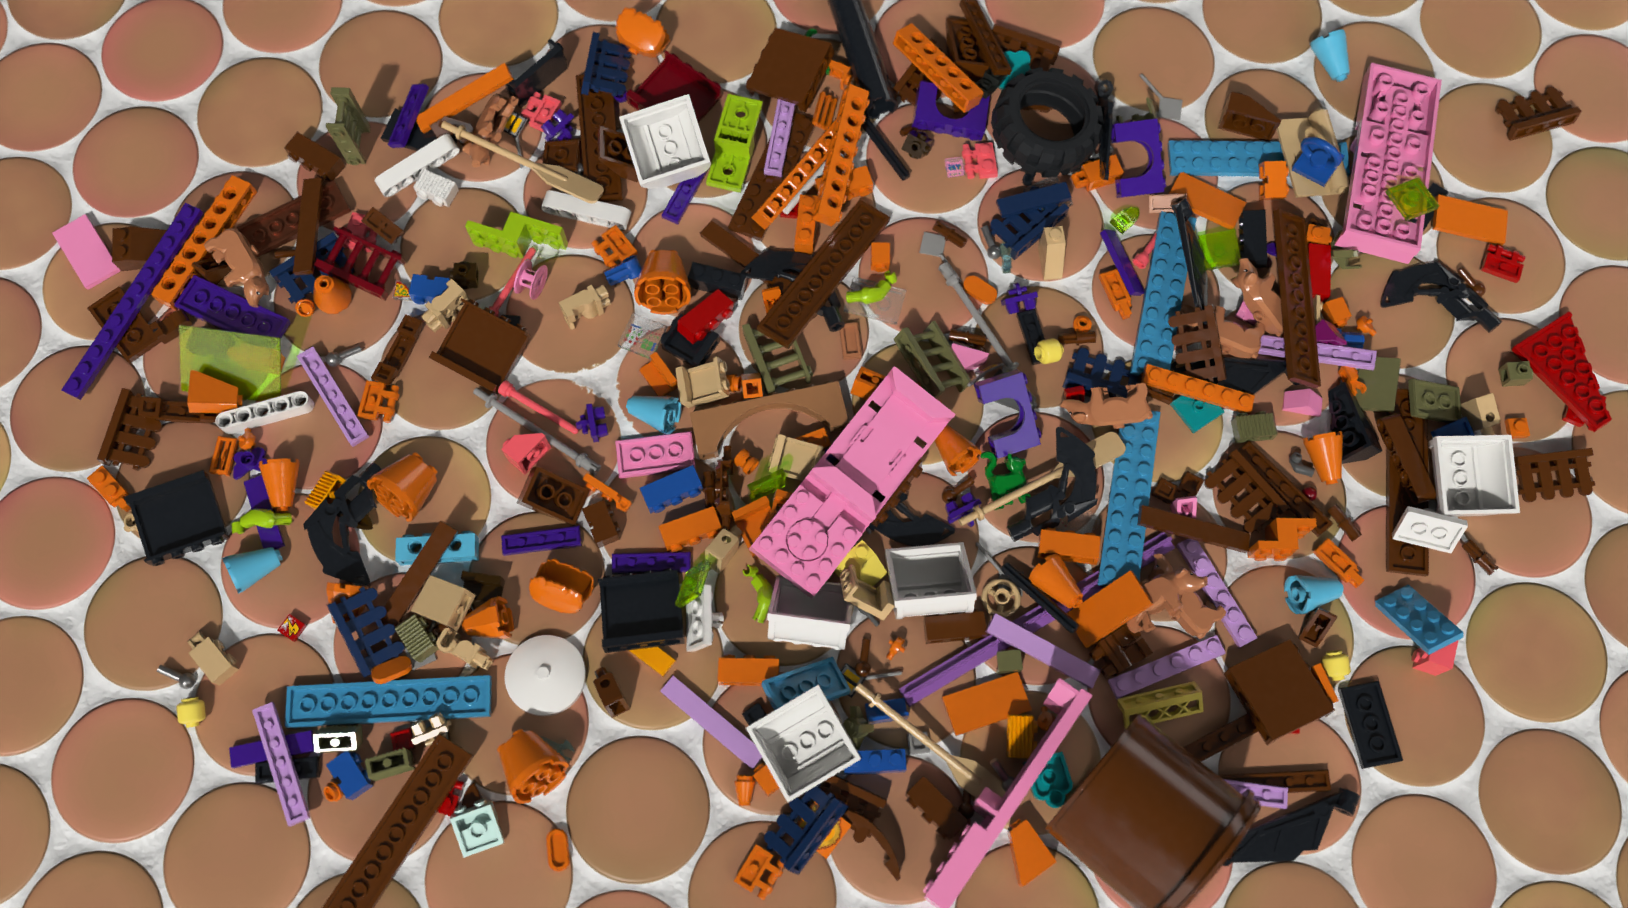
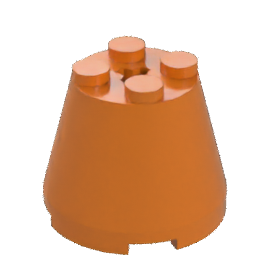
M651 250L635 284L634 297L637 304L650 309L651 313L673 314L690 302L691 288L682 259L675 250Z
M414 452L412 455L408 454L372 475L367 480V486L370 490L374 489L377 496L376 500L396 517L403 516L407 522H411L418 515L437 482L435 475L438 472L433 466L424 463L422 457Z
M519 729L513 733L511 739L497 748L510 794L517 803H529L532 800L531 798L542 793L544 796L547 795L567 776L565 771L569 764L565 758L534 731Z

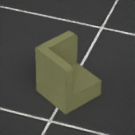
M1021 650L998 651L996 653L998 665L996 674L1015 673L1023 670Z

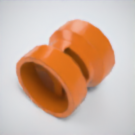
M745 448L733 460V464L737 467L740 466L746 475L751 474L760 462L756 457H752Z

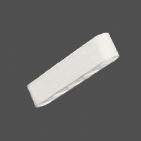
M449 134L442 135L375 178V183L384 197L393 196L417 181L424 169L431 172L455 157L460 150Z
M552 190L546 191L541 209L548 214L608 228L616 225L620 230H626L631 216V211L622 206L600 201L591 204L570 194Z
M298 391L222 412L217 415L215 423L226 434H235L244 431L246 428L253 429L307 414L313 410L314 401L307 393ZM268 410L267 414L262 415L264 411ZM249 415V418L243 421L244 418Z

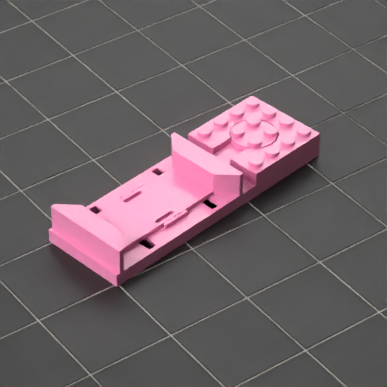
M1371 63L1363 76L1355 130H1358V133L1350 146V150L1354 153L1343 231L1335 242L1336 246L1355 249L1359 252L1409 264L1414 255H1417L1421 250L1442 80ZM1423 167V172L1418 171L1417 168ZM1353 204L1361 205V209L1354 208ZM1405 216L1417 219V222L1405 221Z
M894 366L749 550L812 599L956 414ZM871 401H874L881 407L878 413L868 406ZM917 436L926 442L923 449L913 442ZM829 454H832L839 460L836 466L826 459ZM875 490L885 496L882 502L872 496Z
M1059 678L1043 703L1044 706L1058 715L1002 798L987 787L982 791L975 801L973 809L985 818L980 826L977 823H974L973 826L967 825L959 838L962 841L960 845L955 843L947 856L950 859L948 863L945 861L941 863L935 873L938 876L935 881L931 879L924 888L925 900L936 908L951 907L1093 695L1082 688L1078 691Z

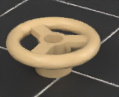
M994 579L984 587L981 600L985 610L992 616L996 613L1002 617H1008L1019 608L1021 595L1017 586L1011 581ZM1002 584L1008 586L1012 590L1008 591L1004 588H1000L996 591L992 587L995 585ZM988 594L993 596L998 604L997 611L990 607L987 600ZM998 595H1004L1005 600H999ZM1015 595L1013 606L1009 610L1004 611V605L1008 603L1010 597Z

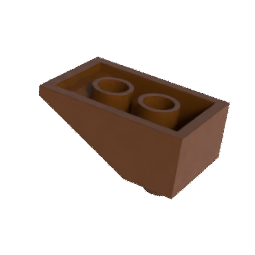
M1231 92L1221 112L1218 129L1264 141H1271L1281 120L1250 96L1239 92Z
M599 126L598 160L621 178L638 182L639 180L624 133Z
M141 227L113 228L112 262L121 271L142 269L167 230Z
M536 466L531 469L517 504L575 526L590 490Z

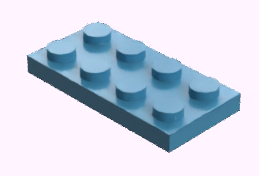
M1409 584L1375 601V607L1428 655L1463 638V631Z
M833 657L763 680L761 683L774 711L817 685L820 686L828 701L848 695L851 691Z

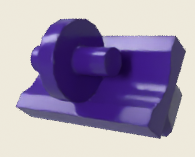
M559 109L553 115V118L559 123L556 127L550 120H547L541 126L547 135L545 137L547 141H550L558 133H560L557 137L559 141L572 139L570 132L573 131V128L569 126L566 129L565 127L574 116L571 113L567 115Z
M1017 282L1013 284V289L1008 290V295L1015 294V297L1001 300L1002 306L1005 305L1008 315L1019 312L1017 302L1023 301L1025 311L1036 308L1035 298L1038 297L1037 292L1022 295V292L1027 291V287H1020Z
M586 404L588 420H586V415H581V421L576 423V428L582 429L583 434H588V428H590L593 442H599L600 437L609 435L606 423L596 424V420L606 418L604 407H593L592 404Z
M969 492L961 497V501L964 504L963 507L958 508L955 501L946 504L945 509L948 514V523L951 524L973 512L974 506L978 505L980 507L982 504L980 499L976 500ZM974 521L967 523L968 526H974Z

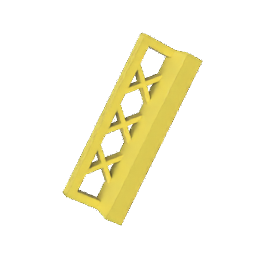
M1195 681L1117 699L1118 707L1123 713L1125 729L1133 722H1129V715L1133 714L1139 715L1140 713L1141 717H1145L1154 724L1204 712L1202 691ZM1197 700L1196 707H1186L1190 701ZM1172 705L1179 706L1174 712L1167 711ZM1151 710H1159L1156 716H1148Z

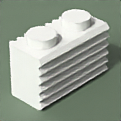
M426 169L422 171L413 186L419 198L423 200L428 198L440 207L442 205L450 207L455 195L459 191L454 181L438 174L436 175Z

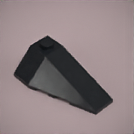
M1343 382L1329 390V412L1332 418L1330 430L1336 432V435L1339 431H1342L1343 434L1342 464L1364 461L1382 452L1383 450L1376 434L1348 384Z

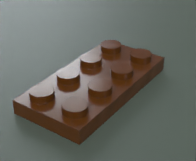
M119 286L87 307L102 328L125 294ZM138 312L116 347L126 361L132 363L162 341L157 338L148 322Z

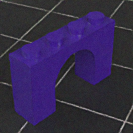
M920 81L917 89L912 127L919 130L934 131L938 134L944 133L954 137L969 138L972 141H981L986 128L989 97L986 99L982 97L979 105L967 111L966 116L960 119H950L942 115L937 109L936 95L938 87L934 83Z
M1157 119L1112 125L1111 144L1134 141L1141 144L1148 153V165L1141 175L1115 180L1117 198L1164 192L1166 180L1162 173V170H1164V161L1161 159L1162 142L1159 141L1161 126Z
M1017 369L974 383L977 399L983 405L1003 398H1013L1019 407L1018 420L1011 429L988 437L991 452L998 459L1008 456V454H1014L1041 445L1039 439L1041 438V432L1035 423L1037 416L1031 408L1032 397L1026 388V384H1028L1027 377Z

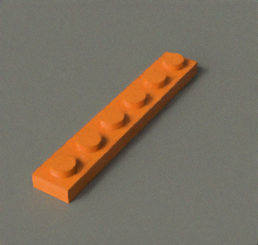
M1150 364L1145 365L1141 383H1145L1148 386L1236 412L1248 413V415L1252 412L1255 395Z

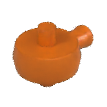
M1361 316L1356 320L1358 326L1356 329L1358 331L1361 330L1364 333H1369L1371 336L1377 333L1373 329V320L1371 318L1368 319L1365 316Z
M246 428L244 430L245 433L242 436L240 435L238 440L240 448L249 450L252 446L256 445L255 435L251 433V429Z
M897 637L895 641L890 639L888 643L892 646L886 656L887 659L892 660L899 651L904 653L906 649L902 647L905 642L903 638Z
M1046 706L1041 707L1042 713L1039 715L1037 722L1040 729L1048 731L1056 717L1048 712Z

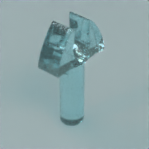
M1005 243L1000 245L1001 270L1003 274L1011 273L1010 268H1012L1011 255H1008V250L1004 246Z
M541 736V738L544 741H546L551 747H553L558 753H560L566 761L572 760L564 756L562 750L569 749L570 751L576 753L574 747L568 740H565L564 744L559 745L551 741L550 739Z

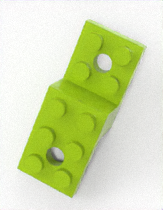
M732 94L727 95L714 138L715 153L706 180L707 186L738 193L742 192L755 147L754 134L763 107V101ZM738 112H744L746 114L744 117L736 116ZM726 169L733 171L730 175H726L723 172Z
M510 212L503 230L469 220L465 225L474 245L481 248H490L497 253L504 252L513 258H523L532 240L537 244L544 243L550 245V247L557 250H566L568 246L563 227L514 212Z

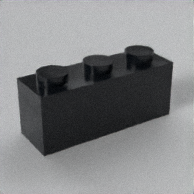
M1266 210L1243 211L1242 218H1239V229H1243V234H1239V244L1243 245V251H1240V259L1248 258L1255 268L1267 267Z
M692 262L688 274L690 288L710 293L719 289L727 297L738 300L743 299L747 286L745 274Z

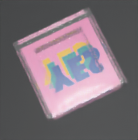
M963 157L945 159L947 178L965 175Z

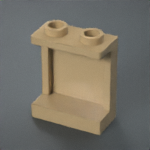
M716 356L713 357V362L686 369L683 366L675 368L680 403L687 408L729 397L730 383L726 377L727 365L725 361Z
M776 434L767 472L803 481L825 454V451L822 450L823 446Z
M852 564L842 571L840 580L844 601L884 620L895 607L890 583L883 580L880 586L875 588L857 579L855 566Z
M430 575L411 611L420 617H426L458 631L476 595L463 587Z

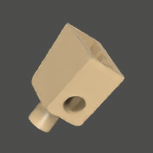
M1493 393L1461 404V414L1463 417H1467L1473 432L1480 430L1482 435H1495L1492 426L1499 424L1501 420Z
M733 526L730 531L722 529L705 549L704 564L721 574L738 550L739 537L742 531L736 526Z

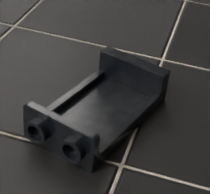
M549 39L550 51L516 80L514 79L505 84L509 97L514 96L518 98L517 105L521 108L528 103L529 98L535 92L540 93L568 69L567 59L563 53L564 49L560 43H555L552 39Z

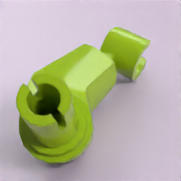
M889 270L884 273L886 281L880 280L874 287H864L858 291H847L846 294L849 295H846V301L848 303L863 302L864 304H871L883 300L891 289L890 284L897 282L895 271L892 274Z
M253 509L240 517V521L232 523V533L243 534L245 533L244 528H250L255 525L263 528H272L274 525H290L292 516L291 513H274L268 509Z
M747 565L750 571L743 569L744 576L753 577L751 584L757 592L758 602L752 619L755 621L758 619L757 622L764 623L769 610L773 587L763 574L758 575L757 566Z

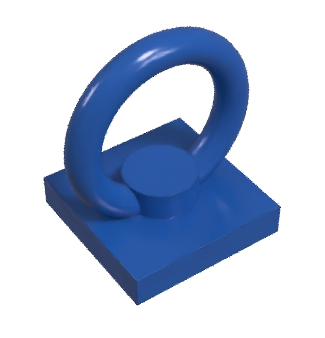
M1304 138L1300 145L1302 154L1293 165L1292 171L1325 187L1345 155L1339 153L1332 144L1321 138Z

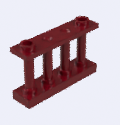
M334 226L333 230L339 237L328 258L324 259V261L317 259L314 266L321 272L341 279L386 301L389 294L385 290L384 285L396 262L405 265L406 262L402 258V254L395 250L390 252L359 238L345 227L340 229ZM346 239L356 243L344 267H341V269L335 267L334 261ZM365 247L373 251L362 273L358 274V276L352 275L350 270L362 248ZM379 255L389 258L378 282L374 284L368 282L367 278Z

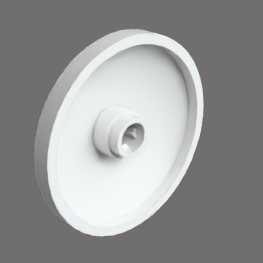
M554 635L536 636L523 642L512 653L505 669V685L512 701L525 712L537 716H552L567 710L580 697L586 682V666L580 652L566 639Z

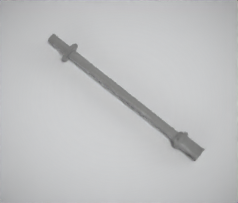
M948 262L941 264L938 270L946 279L947 286H952L1006 367L1010 371L1016 370L1019 363L1011 361L959 284V275L954 273Z
M478 387L474 389L473 394L486 402V408L493 406L534 434L543 433L551 445L574 459L576 466L579 468L583 467L594 476L600 471L601 465L588 458L586 453H577L497 400L498 395L496 393L489 395Z

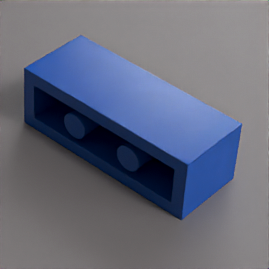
M693 465L640 487L650 514L662 512L669 505H678L685 498L697 497L703 490L702 483Z
M905 749L857 751L861 759L845 768L844 775L904 773L906 771Z

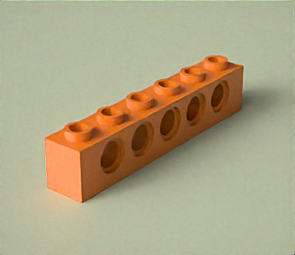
M911 23L896 32L893 45L958 108L965 113L979 105L984 92L916 26Z

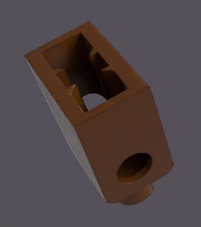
M605 667L597 669L594 672L597 679L593 683L611 718L630 710L612 672L608 673Z

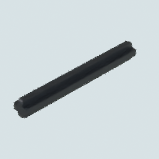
M866 116L861 126L900 179L905 181L910 177L909 171Z
M1009 562L1002 566V572L1070 633H1074L1079 628L1077 622Z

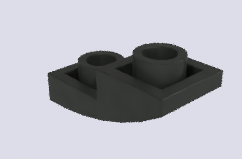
M991 68L985 71L983 77L975 83L984 92L982 97L988 98L1007 78V75H994Z

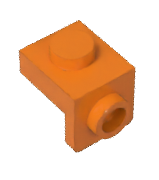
M831 60L829 75L840 79V89L844 90L845 86L849 85L852 80L851 67L846 66L842 62Z
M1308 224L1306 228L1307 244L1330 245L1332 241V235H1330L1331 228Z
M779 286L762 290L766 314L781 297Z

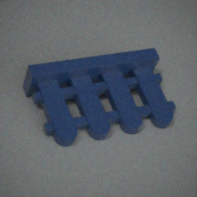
M593 32L581 94L588 95L589 88L594 89V92L599 90L612 93V96L624 95L626 87L619 82H627L628 74L621 70H628L630 62L623 58H630L632 54L628 52L629 48L623 44L608 43V40L599 41L600 33Z
M1033 186L1029 191L1039 189V187ZM1058 203L1043 207V212H1039L1037 209L1024 212L1023 214L1031 220L1028 224L1019 216L1020 214L1005 217L1003 222L993 219L990 223L991 234L1001 238L1005 242L1004 247L1006 249L1011 248L1010 256L1016 260L1041 238L1044 228L1054 227L1067 216L1069 207L1065 203L1059 207ZM1008 224L1012 225L1018 233L1014 235L1006 226Z
M334 232L317 242L315 262L317 259L324 261V259L328 258L338 239ZM343 246L335 259L339 269L344 267L348 260L342 252L345 249ZM295 256L269 271L280 288H286L291 296L288 298L291 304L297 303L300 299H306L305 295L310 292L313 294L316 280L313 274L296 276L293 274ZM352 267L350 271L352 272L351 274L354 275L355 269ZM320 271V273L322 274V276H323V275L330 276V275H328V274H326V273ZM299 277L302 278L307 286L303 290H300L294 281Z
M1080 348L1078 353H1073L1072 358L1075 359L1073 368L1068 369L1063 388L1067 389L1083 385L1085 395L1091 397L1092 392L1090 388L1107 387L1110 398H1127L1126 386L1120 384L1122 375L1129 377L1127 385L1137 384L1138 376L1131 375L1130 370L1124 369L1125 363L1122 360H1116L1111 365L1106 363L1107 357L1104 354H1098L1095 359L1088 357L1089 351L1086 348ZM1086 363L1093 365L1091 374L1084 373ZM1104 369L1111 371L1109 380L1102 379Z
M363 586L359 588L360 593L348 599L343 596L339 598L340 603L336 604L335 601H331L326 606L361 675L366 677L372 674L371 668L392 657H399L398 654L404 651V644L400 641L392 643L390 636L395 633V626L392 624L383 625L381 618L387 613L385 607L377 606L374 608L371 602L377 598V591L374 588L365 590ZM367 604L369 611L355 617L352 610ZM346 613H347V615H348V617H349V619H350V620L347 621V622H345V620H344V618H343V616H342V615H344V614H346ZM376 622L378 628L364 635L361 628ZM355 631L359 636V638L356 640H354L351 634ZM385 640L387 646L373 653L370 646ZM365 649L368 656L363 657L360 651Z
M821 783L805 792L806 794L802 799L796 797L791 800L789 806L793 811L790 816L785 814L779 815L777 824L781 828L777 833L768 831L764 836V840L768 844L766 848L771 852L774 849L782 857L780 861L784 864V867L799 875L849 807L843 801L835 798L836 796L832 793L827 795L819 788ZM811 798L820 806L816 812L807 805ZM798 815L807 822L803 829L794 822ZM785 833H788L795 840L791 846L782 839Z

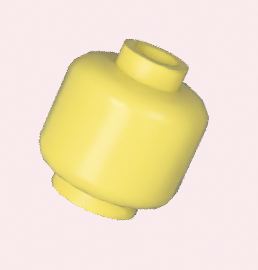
M1055 338L1039 341L1034 349L1035 358L1042 364L1058 362L1064 352L1063 345Z
M1342 650L1328 651L1321 659L1327 677H1332L1333 681L1344 680L1345 676L1351 672L1349 657Z
M199 697L181 699V703L176 706L178 722L186 724V728L199 726V722L206 718L205 702L199 700Z

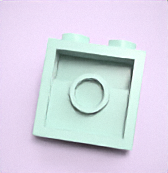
M478 800L474 803L473 807L468 809L466 806L458 807L450 817L463 857L498 846L505 841L492 800Z

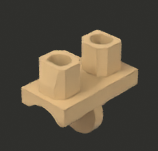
M438 712L430 716L429 721L432 726L426 728L423 720L414 722L411 726L414 734L411 739L413 744L425 741V745L430 746L438 734L446 737L444 733L449 730L448 726L452 725L450 719L445 720L443 715Z

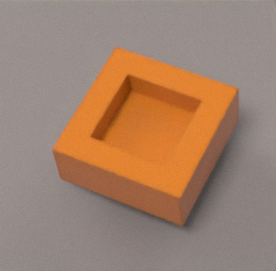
M1509 418L1504 421L1507 435H1512V439L1528 438L1530 436L1527 418Z

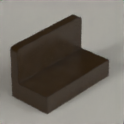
M462 571L463 588L476 595L474 600L486 602L494 597H502L505 580L501 576Z

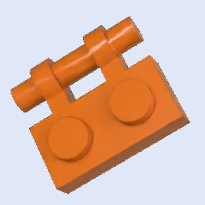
M616 225L601 235L604 240L602 243H599L597 240L591 243L595 248V253L600 255L604 260V264L610 268L617 265L615 262L618 259L622 262L624 259L638 254L634 246ZM609 247L614 252L611 255L606 252V249Z
M367 380L357 416L362 419L378 421L379 414H384L383 422L390 423L391 418L395 414V403L399 399V386L392 385L391 391H386V384ZM384 398L388 399L386 407H382Z
M755 845L734 882L751 893L755 886H758L761 890L757 897L765 900L768 893L771 894L773 891L772 887L777 878L783 874L784 864L780 859L775 866L770 864L774 855ZM767 869L771 873L764 883L760 878Z

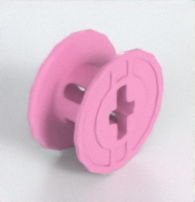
M524 260L515 277V293H521L526 287L530 289V298L532 300L538 298L546 283L547 266L542 265L537 271H533L531 260Z

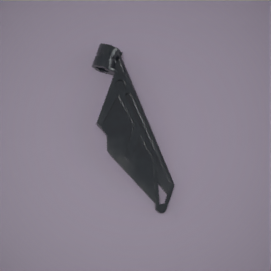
M1101 78L1095 82L1094 90L1098 94V106L1102 108L1104 124L1102 125L1103 134L1099 142L1100 177L1103 180H1108L1113 122L1112 110L1114 102L1108 99L1113 91V84L1111 81ZM1105 83V85H1107V89H1100V87L1104 86Z
M1183 197L1173 202L1171 207L1177 219L1195 308L1200 307V310H1205L1204 306L1208 305V276L1204 266L1205 255L1188 220L1194 212L1186 197Z
M1223 356L1227 379L1218 381V377H1214V381L1211 383L1255 395L1285 373L1287 376L1286 361ZM1214 358L1210 359L1211 366H1215ZM1205 360L1190 363L1191 370L1206 367ZM1176 361L1171 364L1170 371L1178 373L1186 371L1185 366L1176 368L1178 364ZM1290 381V382H1292L1294 385H1299V383Z
M1339 788L1338 792L1249 829L1236 847V849H1241L1230 860L1227 859L1222 866L1241 862L1294 861L1303 851L1318 850L1333 809L1342 814L1353 816L1360 796L1353 791Z

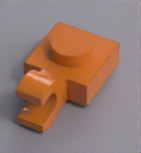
M1341 366L1338 374L1342 382L1348 384L1353 395L1356 396L1358 393L1356 388L1362 394L1365 393L1367 390L1366 385L1357 381V369Z

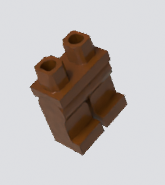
M1127 623L1099 641L1089 653L1094 662L1100 658H1103L1106 662V665L1100 668V672L1105 678L1118 675L1153 653L1144 638L1124 649L1125 646L1141 636L1139 632H1131Z

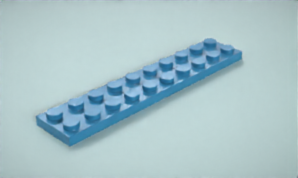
M1169 140L1167 144L1170 176H1179L1180 172L1190 176H1259L1260 163L1264 161H1285L1280 142ZM1337 142L1340 153L1345 155L1343 163L1347 177H1349L1350 166L1347 142Z
M1163 211L1159 213L1156 239L1152 250L1131 363V375L1139 376L1143 373L1146 364L1167 370L1171 368L1174 350L1172 337L1176 335L1178 327H1171L1168 324V320L1176 315V311H1181L1187 276V266L1175 213ZM1190 217L1188 220L1195 231L1197 218Z
M1151 410L1153 414L1151 419H1146L1140 423L1124 424L1125 428H1119L1118 436L1125 444L1126 450L1122 456L1114 459L1097 585L1108 586L1130 570L1134 572L1138 580L1140 579L1146 527L1137 525L1138 514L1141 505L1149 507L1160 412Z
M492 676L393 680L384 684L356 682L287 686L285 727L298 728L425 721L438 712L445 719L491 717Z

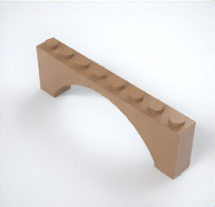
M830 380L817 386L811 384L803 389L797 390L792 388L784 393L773 392L765 397L750 398L746 401L735 400L730 404H717L709 409H695L693 412H690L700 461L719 457L718 451L727 435L741 421L765 410L789 409L799 411L823 423L829 428L830 433L844 430L849 424L839 381L834 382Z

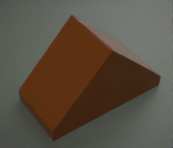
M213 257L193 262L191 265L201 277L215 285L232 270L225 260L218 264Z
M1317 607L1309 613L1298 639L1317 648L1336 621L1337 616Z

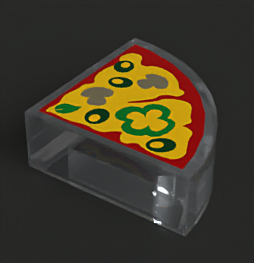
M395 281L393 298L394 300L412 301L408 294L410 288L404 282Z

